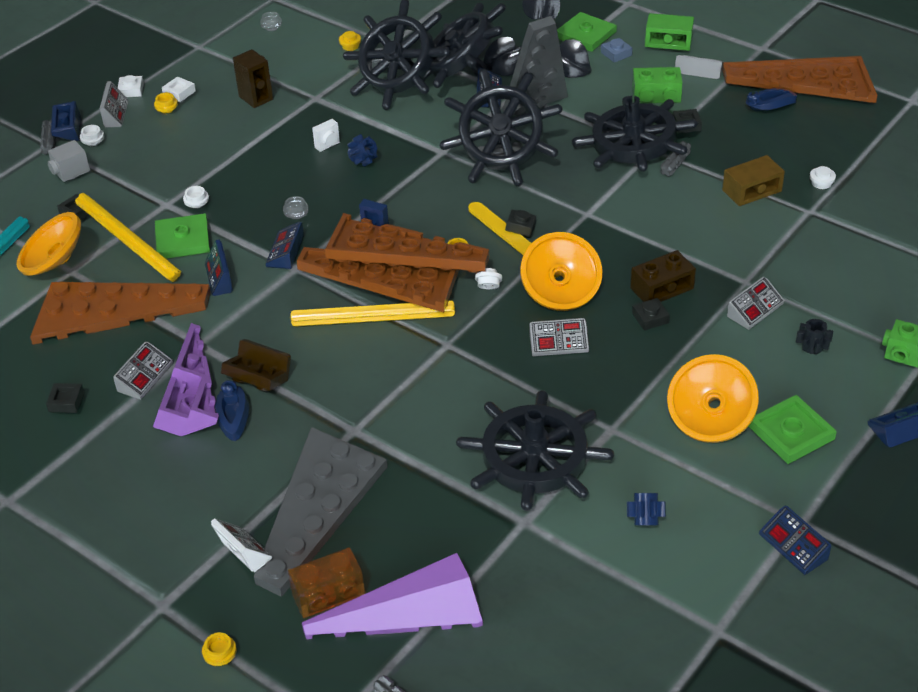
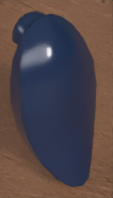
M778 88L755 92L753 95L750 92L747 95L746 104L753 110L767 111L796 103L797 94Z
M227 380L222 383L221 391L217 395L215 413L219 415L217 422L222 432L230 440L237 441L241 437L248 419L249 402L241 387L237 386L234 381Z

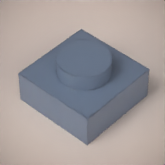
M620 38L601 45V53L612 62L632 56L633 48Z

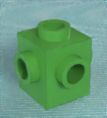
M896 319L893 329H887L883 338L882 346L887 347L884 358L918 368V325Z

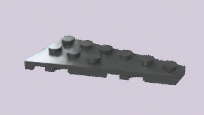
M552 16L528 24L510 86L517 88L526 72L533 73V80L526 93L533 98L539 108L568 97L557 27ZM507 99L505 100V103H504V106H503V109H502L503 112H504V110L506 109V107H507V105H508V103H509L510 100H507ZM519 104L513 115H521L527 110Z
M311 427L264 548L272 555V559L255 572V584L282 597L387 469V459Z

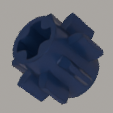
M360 134L347 144L349 147L348 156L355 165L362 162V165L365 167L378 157L376 154L377 145L370 136L363 139V136Z
M634 493V502H627V517H634V525H659L658 517H666V501H658V493Z

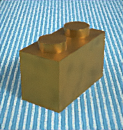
M768 155L725 169L722 190L738 206H742L782 192L785 171Z

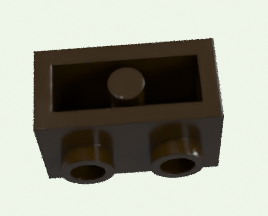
M253 49L233 57L239 97L253 108L272 101L273 94L268 60Z
M676 250L632 267L630 288L643 302L655 298L662 302L694 289L696 268Z

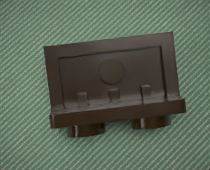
M243 339L239 342L238 355L222 363L221 374L232 377V380L236 382H247L255 385L259 390L271 391L288 381L291 355Z

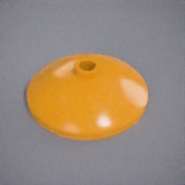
M65 212L44 223L33 233L21 249L17 258V269L24 275H39L67 262L80 236V218L73 212Z
M553 232L537 238L529 245L521 261L520 275L525 290L538 304L552 310L569 311L585 305L594 297L601 284L602 265L597 252L586 240L571 233ZM554 275H561L563 280L557 281Z
M713 354L697 357L687 362L677 371L669 385L667 403L673 421L684 434L698 441L718 443L738 436L751 424L758 409L759 393L754 377L742 363L728 356ZM713 400L720 401V405L717 408H711L710 403Z

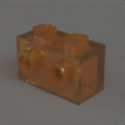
M350 547L288 570L292 595L303 619L365 594L362 570Z

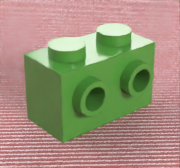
M649 13L646 25L645 47L690 51L694 17Z
M680 67L633 68V100L634 96H637L640 99V103H663L668 99L673 100L674 103H681L683 82Z

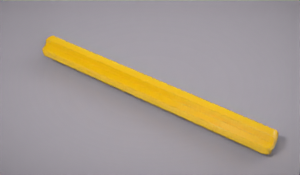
M80 193L79 197L75 199L76 204L166 279L176 282L178 277L181 276V271L91 197L85 193Z
M448 300L444 313L413 303L291 311V324L296 327L453 317L455 307L454 302Z

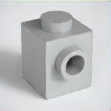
M75 140L48 150L50 161H48L49 169L53 175L57 174L63 182L75 179L77 176L90 171L86 152Z

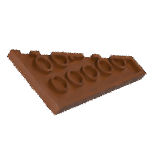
M862 56L723 62L722 72L725 82L728 84L766 89L778 88L796 93L876 103L877 93Z
M343 213L325 248L326 259H334L338 262L349 260L360 261L364 264L386 263L390 266L435 267L446 271L459 269L477 273L486 271L489 261V249L462 242L451 245L445 243V238L435 236L431 240L423 238L422 232L390 224L376 226L372 224L370 219L363 218L360 222L352 220L350 214Z
M304 247L297 259L298 270L443 313L459 269L446 271L435 267L390 266L386 263L364 264L360 261L349 260L338 262L334 259H326L325 249Z
M51 282L30 338L32 344L35 345L43 343V338L57 336L59 340L68 338V333L84 331L86 334L129 326V321L144 318L145 322L154 321L155 316L169 313L174 317L204 311L207 308L211 294L210 285L195 283Z

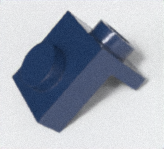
M363 199L359 204L361 219H370L372 224L376 226L389 224L387 205Z

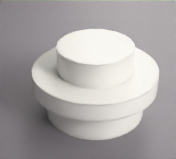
M87 125L81 130L80 140L85 145L96 146L104 139V132L97 125Z
M820 166L810 172L811 183L818 189H827L835 182L836 174L828 167Z
M191 186L185 190L183 200L184 204L188 207L200 208L208 202L209 196L203 187Z
M486 268L485 272L481 271L475 275V280L481 289L499 288V282L502 281V275L497 273L496 269Z

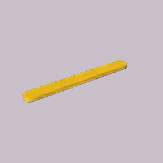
M472 202L469 204L468 211L524 255L531 242L521 234L506 231V222L482 203Z

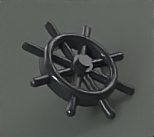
M401 0L398 16L389 17L376 23L371 16L366 15L363 20L370 31L364 37L359 51H346L343 53L345 60H358L359 69L363 76L350 89L351 95H358L370 84L375 89L384 92L382 108L389 110L392 104L393 93L403 92L416 86L422 94H427L429 87L422 79L428 72L433 58L448 57L450 55L449 48H434L433 38L429 33V30L441 20L442 15L440 12H435L421 24L418 20L407 16L409 1ZM405 30L414 31L403 41ZM395 32L394 40L391 41L387 35ZM420 39L421 48L409 49ZM379 43L384 46L383 50L375 49ZM411 58H418L415 63L411 60ZM383 59L372 69V60ZM388 68L387 79L378 78ZM401 69L405 74L396 78L397 70Z
M477 3L472 12L457 18L450 24L445 23L443 30L436 36L433 42L434 48H449L450 55L448 57H434L428 72L422 80L425 81L433 74L436 77L433 85L435 88H440L446 77L458 73L467 66L470 67L476 76H478V67L486 69L487 65L478 56L484 51L493 37L503 33L502 27H494L492 22L505 11V4H498L485 15L482 13L484 5Z
M482 69L479 72L483 90L473 95L466 104L451 97L445 99L444 104L447 107L461 113L459 135L441 141L439 146L442 150H447L463 145L467 154L476 162L468 176L470 183H475L484 167L496 170L509 169L514 185L521 186L523 178L519 165L529 160L537 150L553 158L558 155L556 148L541 141L543 136L542 119L560 114L563 108L561 105L556 104L539 109L533 98L526 93L533 80V73L526 72L516 88L507 85L493 86L489 72L486 69ZM498 99L510 100L503 114L501 113ZM488 103L492 117L478 111V109ZM519 104L528 111L527 114L512 118ZM472 119L487 126L470 132ZM533 122L531 136L515 129L516 127ZM490 136L482 151L473 143L475 140ZM511 138L525 145L514 153ZM497 144L502 145L505 156L491 155Z
M626 96L622 99V106L613 108L601 116L592 112H586L584 119L594 123L593 135L575 137L572 139V145L580 147L594 144L596 150L601 154L594 160L593 164L596 168H601L611 160L618 163H637L638 169L644 172L648 168L647 161L656 159L668 151L680 155L686 154L687 147L675 142L677 131L694 129L697 127L698 122L695 119L676 121L669 112L674 106V101L671 99L657 106L640 103V99L637 96H634L633 102L632 96Z
M544 390L537 392L535 405L518 406L505 412L491 401L486 402L484 410L493 420L486 428L483 438L462 436L456 440V445L461 449L483 450V459L487 470L471 480V487L473 489H480L491 481L497 480L512 490L522 492L520 505L525 511L532 509L535 494L552 492L564 486H567L579 498H586L589 491L577 479L584 468L586 459L612 460L614 451L609 448L587 447V438L582 427L596 418L595 410L589 409L574 418L565 411L547 406L548 394ZM544 426L553 428L555 430L548 433L545 430ZM506 433H510L517 441L500 439ZM565 437L572 443V445L555 444ZM497 452H509L514 454L502 460ZM553 456L570 458L561 465ZM523 462L526 464L525 471L515 469L516 466ZM544 465L549 471L538 472V467Z

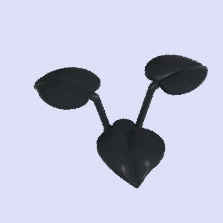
M523 0L522 7L525 14L531 19H543L549 16L555 19L560 12L561 4L560 0ZM500 37L493 41L484 56L483 63L487 65L486 70L501 76L513 75L520 54L518 51L521 50L522 45L516 47L515 41L511 37ZM575 39L563 41L560 44L564 76L577 78L591 73L592 69L585 46Z

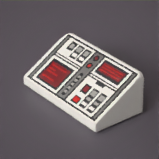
M215 518L211 521V525L221 542L251 571L256 572L272 559V555L243 528Z

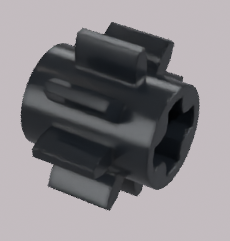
M810 319L806 324L800 323L796 343H802V350L807 353L819 354L823 349L829 350L833 330H827V323L820 319Z

